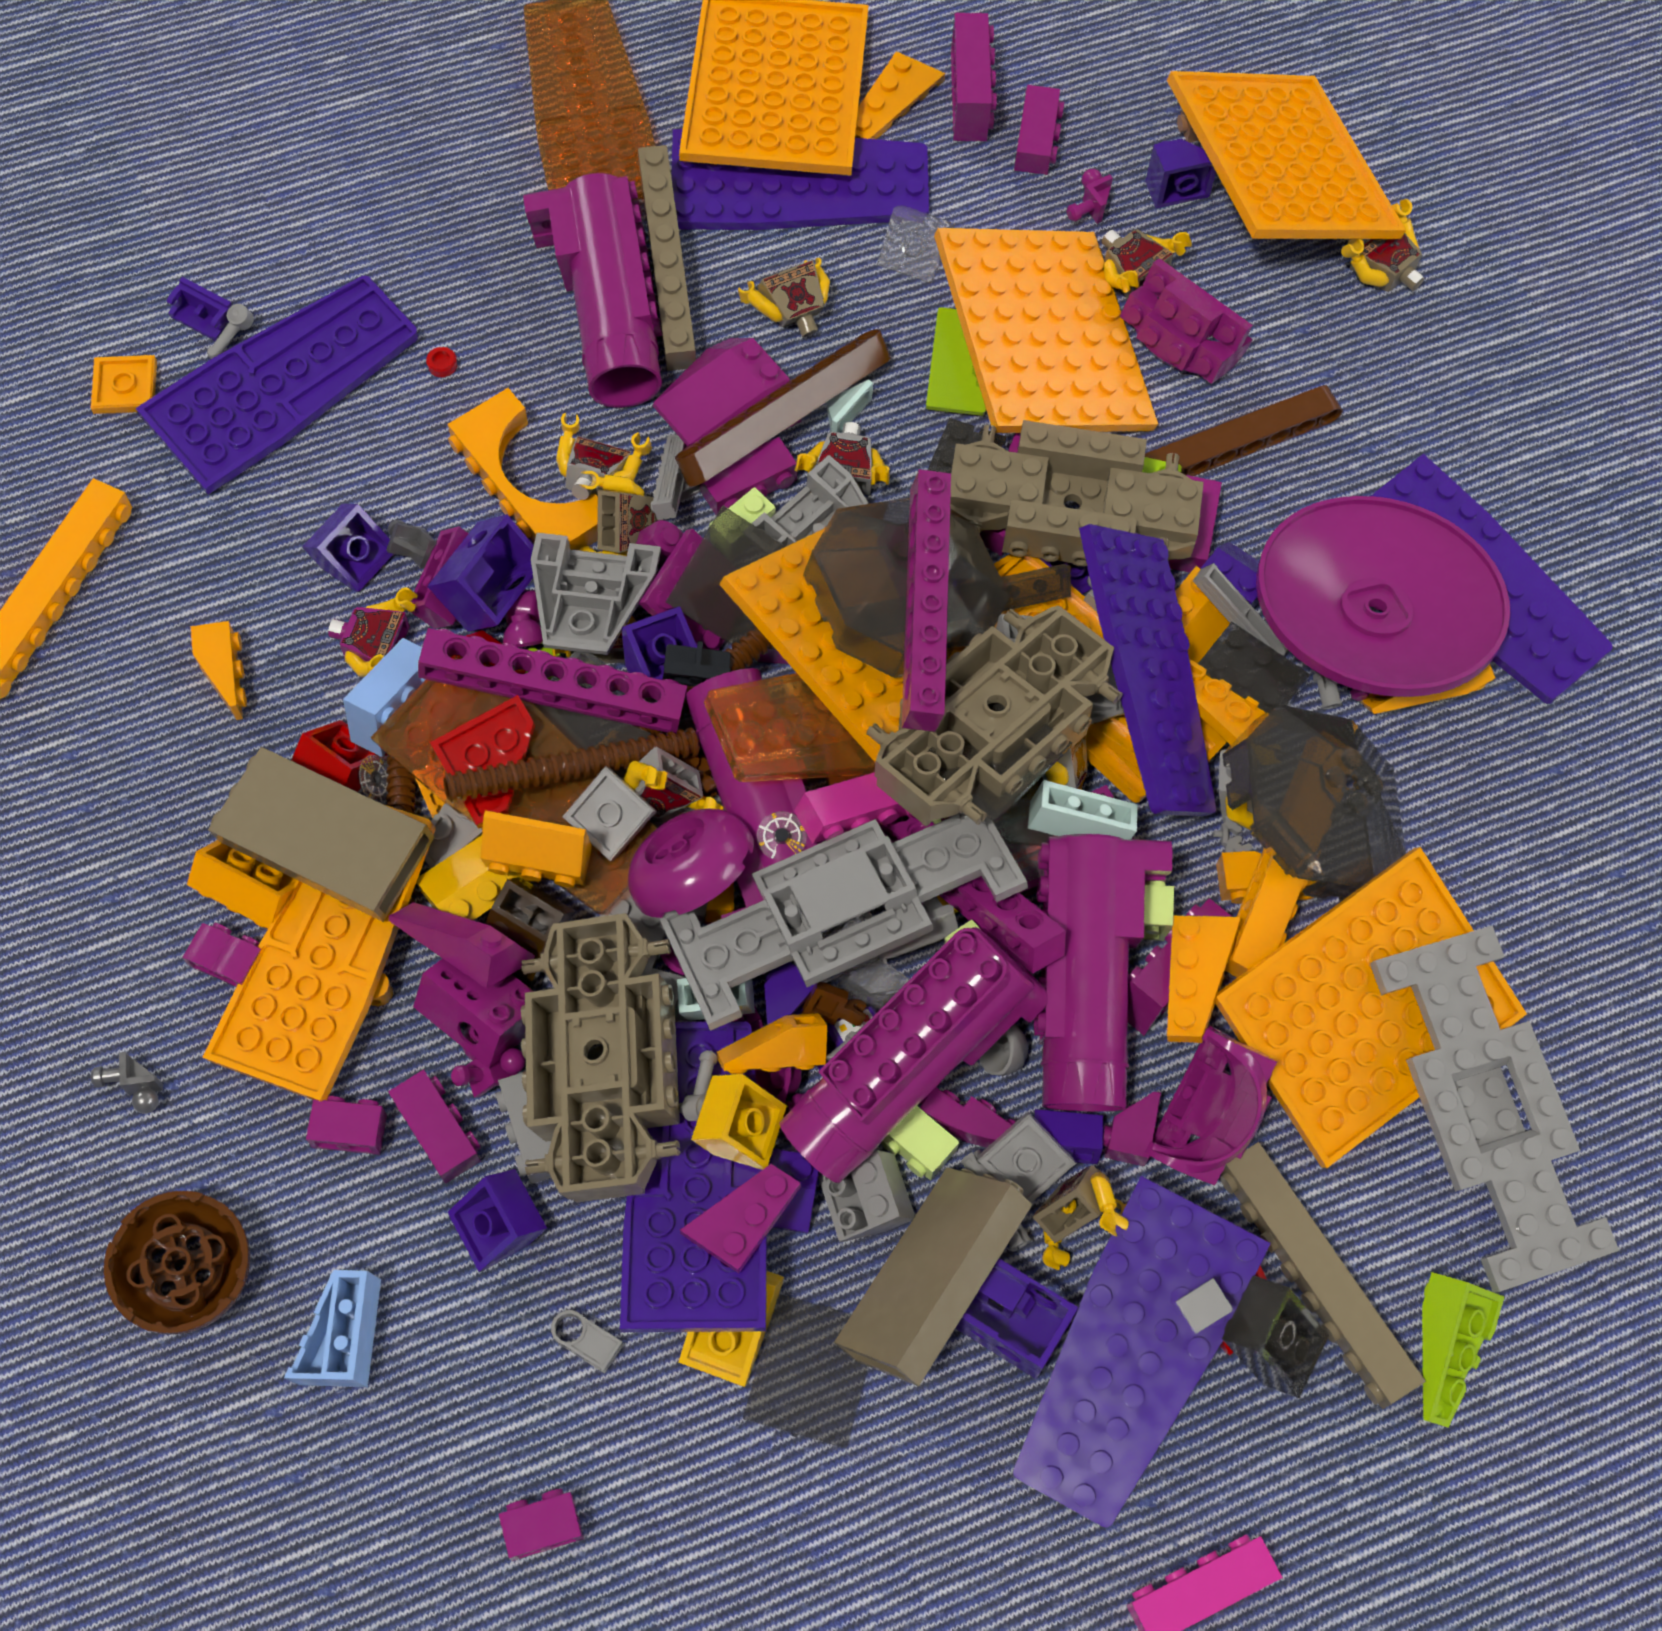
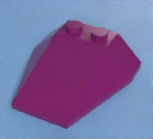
M729 338L707 348L653 402V407L689 447L789 382L790 379L754 338ZM802 418L794 424H792L791 426H789L788 428L800 423Z

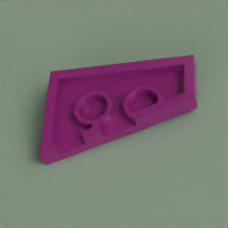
M770 1164L680 1229V1233L739 1274L799 1191L801 1183L773 1164Z

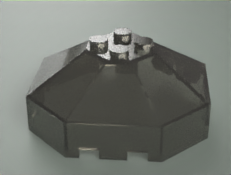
M910 497L836 509L812 550L803 573L807 585H812L817 594L815 603L823 621H829L833 630L831 638L836 649L893 678L904 676ZM950 513L946 663L954 648L969 646L970 641L978 633L983 634L991 626L995 627L1010 597L975 525Z
M1278 704L1255 719L1222 754L1224 767H1230L1232 781L1226 784L1228 806L1231 810H1234L1251 800L1254 820L1249 826L1253 831L1251 835L1265 849L1273 848L1276 853L1272 858L1284 870L1285 875L1290 874L1293 878L1297 876L1299 879L1316 881L1304 888L1302 892L1305 896L1324 899L1331 895L1337 896L1339 901H1343L1405 855L1406 849L1394 768L1352 719ZM1351 777L1354 783L1353 787L1349 789L1346 783L1347 779Z

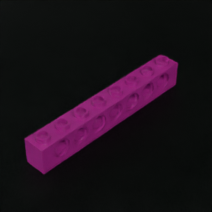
M918 469L910 489L902 728L935 732L945 712L951 473Z
M427 629L418 661V678L509 698L518 695L522 701L662 732L673 731L676 733L678 730L687 689L686 685H682L672 679H655L640 672L628 673L616 670L609 665L597 666L584 663L577 658L565 659L552 656L548 652L541 650L529 651L520 649L514 644L489 642L479 636H462L454 634L447 629ZM460 655L463 658L455 660L450 658V656ZM492 662L496 665L492 667L484 666L483 663ZM523 669L528 671V673L518 674L515 670ZM551 676H555V677H558V678L561 679V680H559V681H550V680H548L547 678H548V677H551ZM586 683L593 687L586 689L579 685ZM621 691L625 695L617 696L614 695L612 692ZM645 698H653V699H655L657 702H655V703H649V702H646L644 699H645Z
M908 815L899 817L888 825H881L879 823L883 834L889 837L891 843L935 825L931 822L928 826H925L915 817H908ZM980 876L939 895L969 921L972 919L983 932L1032 974L1064 956L1066 930L1019 892L996 902L983 877Z

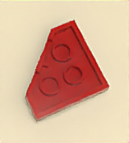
M516 695L431 741L430 744L446 773L450 772L452 775H455L456 771L465 773L467 769L476 771L477 767L486 769L487 765L496 767L498 763H502L505 766L508 761H513L515 764L519 759L525 760L535 724L520 697ZM510 788L507 793H502L500 790L497 795H492L489 792L486 797H482L479 794L476 799L468 796L467 800L463 801L477 828L480 829L483 827L485 811L501 814L508 813L515 791Z

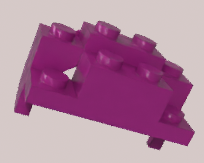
M1160 258L1153 262L1143 285L1130 293L1119 316L1136 329V338L1143 342L1158 360L1174 369L1197 373L1211 384L1237 364L1253 340L1248 336L1253 326ZM1213 336L1218 341H1211L1206 339Z
M1208 1026L1202 1037L1203 1043H1200L1153 1137V1141H1150L1145 1152L1181 1173L1215 1186L1225 1169V1165L1236 1157L1241 1159L1246 1147L1255 1136L1262 1122L1266 1108L1272 1098L1267 1094L1266 1083L1270 1079L1277 1061L1255 1048L1238 1042L1219 1029ZM1227 1062L1229 1063L1231 1073L1224 1069ZM1191 1134L1200 1137L1197 1140L1187 1144Z

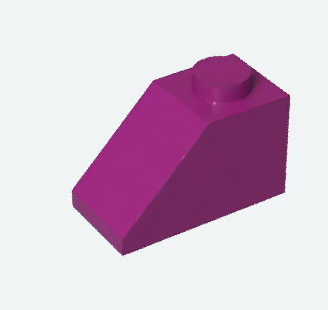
M1154 1091L1114 1116L1110 1126H1104L1103 1146L1106 1147L1104 1158L1139 1166L1146 1165L1150 1155L1145 1151L1150 1141H1153L1160 1092Z

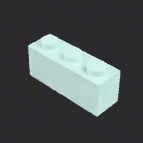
M1043 780L1030 801L1028 829L1056 836L1103 834L1131 840L1137 832L1138 804Z

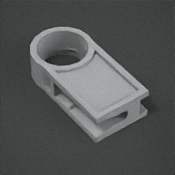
M573 1310L560 1312L551 1324V1333L554 1340L561 1347L566 1348L604 1374L624 1345L621 1340ZM567 1317H575L582 1323L581 1335L572 1342L560 1340L556 1333L558 1323Z

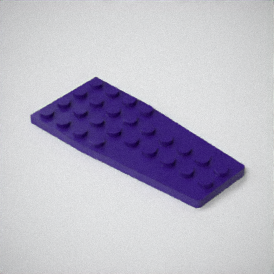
M673 129L671 179L678 229L767 230L922 221L928 218V148L924 143L855 138L852 175L679 161L683 129Z
M363 275L210 359L138 406L136 410L155 435L206 494L209 495L284 445L417 341V329L369 276Z
M1424 453L1371 495L1407 502L1436 513L1464 530L1487 552L1502 575L1510 601L1508 630L1499 651L1492 661L1544 703H1553L1602 661L1612 650L1613 645L1503 527Z
M1093 524L1079 528L1099 622L1104 640L1114 647L1111 666L1117 689L1123 693L1120 700L1150 810L1153 814L1206 816L1215 813V798L1188 655L1189 640L1184 633L1181 619L1182 609L1178 604L1175 593L1176 583L1169 567L1167 546L1164 544V540L1160 538Z
M675 1022L679 1103H682L686 1096L693 1095L701 1062L699 1060L700 1054L709 1050L717 1055V1051L751 1034L752 1028L748 1022H729L711 1031L707 1022ZM718 1060L713 1067L712 1076L734 1075L728 1071H723ZM748 1069L747 1072L742 1073L756 1083L755 1069ZM679 1113L680 1124L646 1128L652 1139L656 1140L657 1143L678 1140L680 1155L659 1158L645 1187V1194L627 1196L621 1278V1333L766 1331L767 1235L738 1274L680 1233V1229L762 1170L715 1156L691 1140L697 1121L686 1120L682 1113Z
M1143 1176L1140 1177L1122 1213V1216L1128 1220V1228L1124 1230L1116 1225L1117 1236L1115 1237L1111 1234L1092 1272L1013 1469V1475L1017 1480L1105 1528L1110 1527L1115 1521L1221 1345L1271 1244ZM1214 1278L1230 1303L1232 1312L1200 1332L1194 1333L1175 1301Z

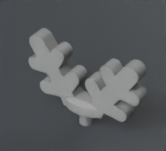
M1224 816V823L1221 824L1220 831H1213V837L1221 838V845L1225 847L1224 852L1251 851L1252 845L1250 843L1243 846L1240 845L1242 837L1239 834L1242 828L1239 824ZM1229 832H1231V833H1233L1234 835H1237V836H1235V837H1233V838H1230V837H1229Z

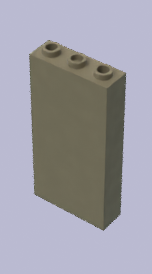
M260 747L257 754L248 761L246 771L239 782L231 788L227 801L221 810L215 813L211 826L208 829L219 842L382 922L386 919L435 838L425 824L263 747Z
M946 1167L834 1343L856 1362L919 1386L1031 1208L1032 1204L1022 1195L1024 1190L1018 1184L1008 1179L1001 1182L988 1174L978 1176L966 1168H962L959 1171Z

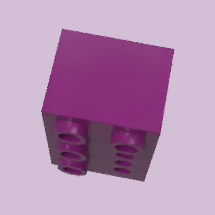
M442 958L422 974L413 1007L487 1068H490L500 1060L502 1054L507 1049L515 1048L522 1042L523 1038H526L525 1025L521 1019V1007L525 1005V993L534 991L513 974L486 989ZM462 1022L470 1024L476 1030L479 1037L478 1043H472L463 1036L460 1030Z

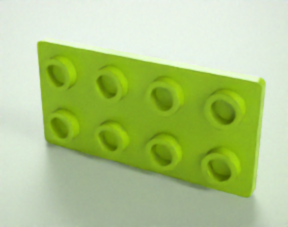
M939 307L926 409L983 416L985 415L986 407L957 311L952 308Z

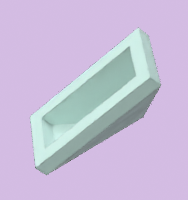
M868 379L826 402L831 432L842 433L843 425L847 422H852L872 400V381Z

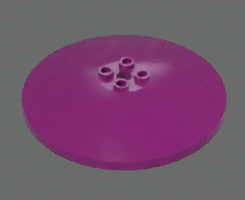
M1347 496L1311 504L1290 515L1273 531L1265 544L1256 574L1258 601L1262 613L1276 637L1295 657L1314 671L1356 690L1385 696L1415 697L1441 693L1456 688L1479 675L1491 663L1499 651L1508 630L1510 601L1507 587L1501 573L1487 552L1470 535L1449 520L1407 502L1375 496ZM1369 607H1374L1375 609L1382 610L1383 612L1376 613L1372 611Z

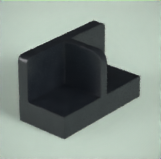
M698 641L697 648L668 644L666 646L662 680L672 679L682 685L695 687L708 679L730 672L731 654L726 651L703 649L702 641Z

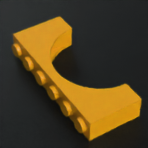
M509 388L448 423L450 432L448 442L457 454L461 452L466 458L465 463L473 475L477 473L480 475L487 493L490 496L496 495L500 500L499 506L503 513L509 517L512 516L516 520V525L533 543L537 533L568 536L570 550H579L581 547L590 546L597 542L598 496L595 493L584 500L569 503H547L524 495L505 477L502 471V461L506 448L513 437L528 425L525 407Z

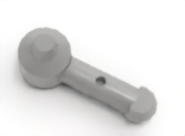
M235 304L229 308L227 312L228 325L213 346H210L207 350V355L210 359L224 352L238 330H246L252 326L254 316L244 305Z
M706 1050L700 1054L699 1060L701 1062L693 1095L686 1096L684 1101L679 1103V1113H682L688 1121L698 1120L710 1084L713 1067L717 1063V1055L713 1051Z

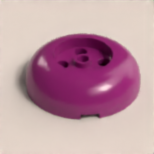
M697 809L670 819L654 830L642 842L632 858L628 871V888L634 903L643 914L655 918H663L665 912L674 910L681 915L706 904L728 888L745 869L742 862L747 854L753 852V836L738 817L720 809Z

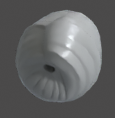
M1014 1023L979 1058L986 1072L991 1075L1005 1076L1023 1067L1029 1047L1025 1035L1018 1025Z

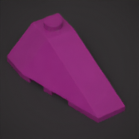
M413 902L389 915L391 923L486 989L521 969L523 966L522 960H530L535 957V955L490 925Z

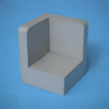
M1214 1278L1175 1301L1194 1333L1200 1332L1232 1312L1230 1303Z

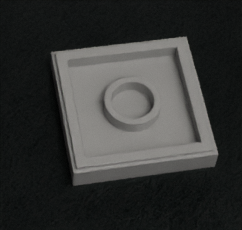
M605 766L562 817L573 827L586 829L591 844L609 861H614L657 811L613 770Z
M1026 1112L977 1156V1160L995 1179L1001 1182L1008 1179L1018 1184L1024 1190L1022 1195L1030 1203L1076 1164L1075 1159L1029 1112Z

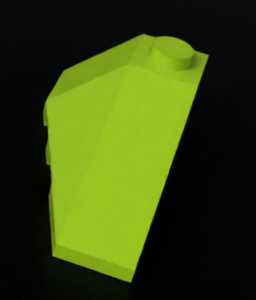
M1431 1272L1429 1282L1425 1286L1422 1304L1423 1378L1426 1381L1423 1383V1420L1449 1428L1466 1392L1464 1380L1471 1368L1477 1370L1481 1361L1477 1353L1484 1339L1491 1341L1496 1330L1504 1296L1471 1283Z

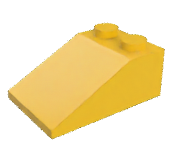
M767 1271L766 1330L784 1280L783 1276ZM766 1331L687 1332L678 1363L745 1387Z

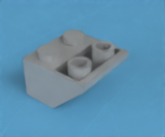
M879 1150L873 1152L841 1183H835L823 1174L818 1176L839 1242L886 1232L912 1221L915 1217L893 1153Z

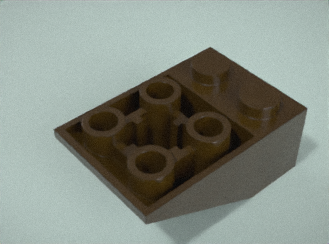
M521 877L507 879L489 912L485 924L490 925L535 955L534 959L541 958V954L544 953L552 925L570 921L575 910ZM521 968L512 974L532 989L541 972L524 975Z

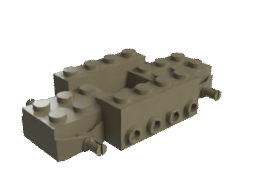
M1023 420L1017 453L1009 452L994 443L997 429L993 425H991L990 435H988L989 425L983 427L982 441L967 445L956 443L951 472L950 522L966 528L965 544L969 547L972 536H974L972 547L979 545V535L983 530L1006 528L1002 552L1010 553L1017 557L1031 556L1042 558L1049 562L1063 561L1073 563L1076 566H1087L1079 528L1093 524L1163 539L1169 552L1168 560L1185 559L1192 555L1198 536L1204 482L1192 480L1178 472L1179 455L1176 453L1173 463V453L1166 455L1164 470L1153 473L1142 472L1147 439ZM1075 501L1079 504L1080 508H1066L1064 503Z
M1060 606L1051 607L1026 619L1015 612L1014 609H1010L1006 612L1003 619L1017 629L1018 635L1015 643L991 626L983 634L978 633L974 636L969 646L962 652H956L948 659L945 677V712L935 732L902 728L903 698L900 701L899 729L897 732L894 733L892 731L888 734L876 723L868 728L866 734L880 744L881 747L875 761L877 786L925 826H928L933 820L956 815L959 812L964 813L979 825L984 821L987 813L972 802V794L994 812L998 813L1087 734L1088 727L1092 722L1090 716L1093 703L1085 698L1086 696L1100 693L1113 704H1116L1121 699L1123 693L1108 683L1109 677L1107 676L1114 647ZM991 703H1000L1005 707V709L1002 711H993L988 707V705Z
M626 913L555 923L550 929L541 958L522 960L524 975L544 972L555 988L525 993V1005L521 1007V1019L525 1025L526 1038H523L521 1042L522 1054L526 1059V1071L522 1073V1085L524 1091L527 1092V1105L523 1106L522 1111L525 1125L545 1142L551 1141L545 1158L526 1160L525 1165L528 1167H525L527 1175L547 1172L550 1174L559 1193L568 1200H574L576 1203L645 1194V1187L657 1160L661 1157L680 1155L678 1140L657 1143L646 1129L680 1124L674 991L671 985L667 984L659 974L642 976L649 961L648 958L654 955L670 954L671 944L669 939L649 942L647 938H643L634 922ZM595 1044H602V1055L596 1060H589V1049Z

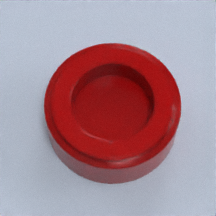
M447 347L434 348L426 357L428 370L436 377H448L457 369L456 355Z

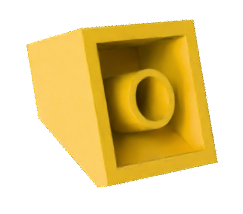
M743 1074L712 1076L691 1140L715 1156L763 1170L769 1164L780 1129L779 1122L783 1119L787 1106Z

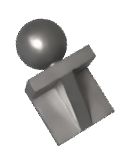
M401 520L392 521L388 526V533L391 535L386 549L387 552L411 557L419 568L424 569L437 540L434 541L425 528L407 525Z
M119 1052V1068L104 1069L103 1066L94 1067L91 1071V1082L95 1087H104L105 1083L119 1081L121 1088L128 1095L134 1094L132 1105L137 1112L147 1114L154 1111L158 1106L159 1098L155 1091H163L162 1082L130 1057L127 1052Z

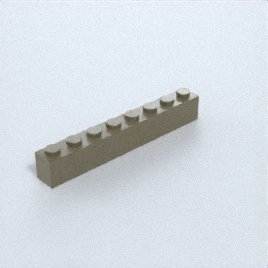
M667 145L638 148L639 169L667 371L687 369L696 360L668 150Z
M1259 1142L1244 1151L1241 1159L1236 1157L1227 1163L1224 1171L1221 1173L1222 1176H1220L1222 1185L1230 1194L1234 1193L1242 1204L1240 1205L1242 1214L1248 1222L1255 1223L1262 1233L1260 1238L1271 1243L1268 1251L1271 1253L1275 1252L1281 1261L1280 1267L1285 1277L1292 1283L1295 1281L1303 1293L1301 1298L1308 1310L1312 1313H1317L1323 1322L1322 1329L1327 1338L1332 1343L1336 1342L1344 1353L1343 1360L1346 1366L1354 1374L1358 1373L1365 1383L1364 1390L1368 1398L1375 1405L1379 1404L1383 1410L1426 1382Z

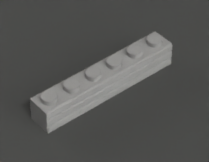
M677 434L668 435L666 444H664V454L661 456L662 463L659 466V477L656 478V489L653 491L654 499L651 501V510L655 513L657 520L676 518L684 477L675 460V456L688 447Z
M1214 563L1202 568L1193 580L1197 587L1267 665L1280 661L1287 648L1276 637L1270 626Z

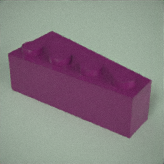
M1210 898L1201 907L1195 904L1185 915L1232 917ZM1172 930L1164 939L1168 943L1163 948L1158 945L1155 946L1145 958L1148 964L1143 969L1137 966L1128 976V1023L1143 1036L1152 1028L1160 1014L1163 1015L1168 1009Z

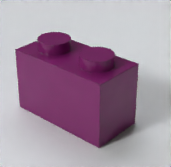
M328 1096V1099L322 1102L313 1099L306 1141L315 1149L380 1155L387 1114L383 1107L373 1100L360 1099L358 1103L345 1102V1099L336 1096Z
M560 1488L542 1494V1500L532 1504H528L527 1499L506 1505L507 1511L498 1515L510 1560L516 1561L584 1539L571 1492L564 1493L563 1489Z

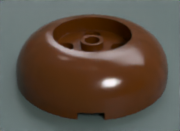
M195 1191L167 1192L144 1201L121 1221L122 1225L116 1232L112 1242L108 1243L104 1258V1280L112 1303L130 1322L142 1329L158 1334L179 1335L190 1333L218 1320L233 1306L240 1296L250 1268L249 1242L239 1219L222 1202ZM192 1237H200V1248L194 1251L189 1250L188 1241ZM160 1249H165L166 1252L162 1257V1262H154L153 1259ZM183 1261H187L186 1264L183 1265L184 1268L178 1271V1265ZM201 1270H209V1278L203 1283H198L197 1274ZM174 1282L176 1289L171 1290L167 1296H164L162 1293L164 1284Z

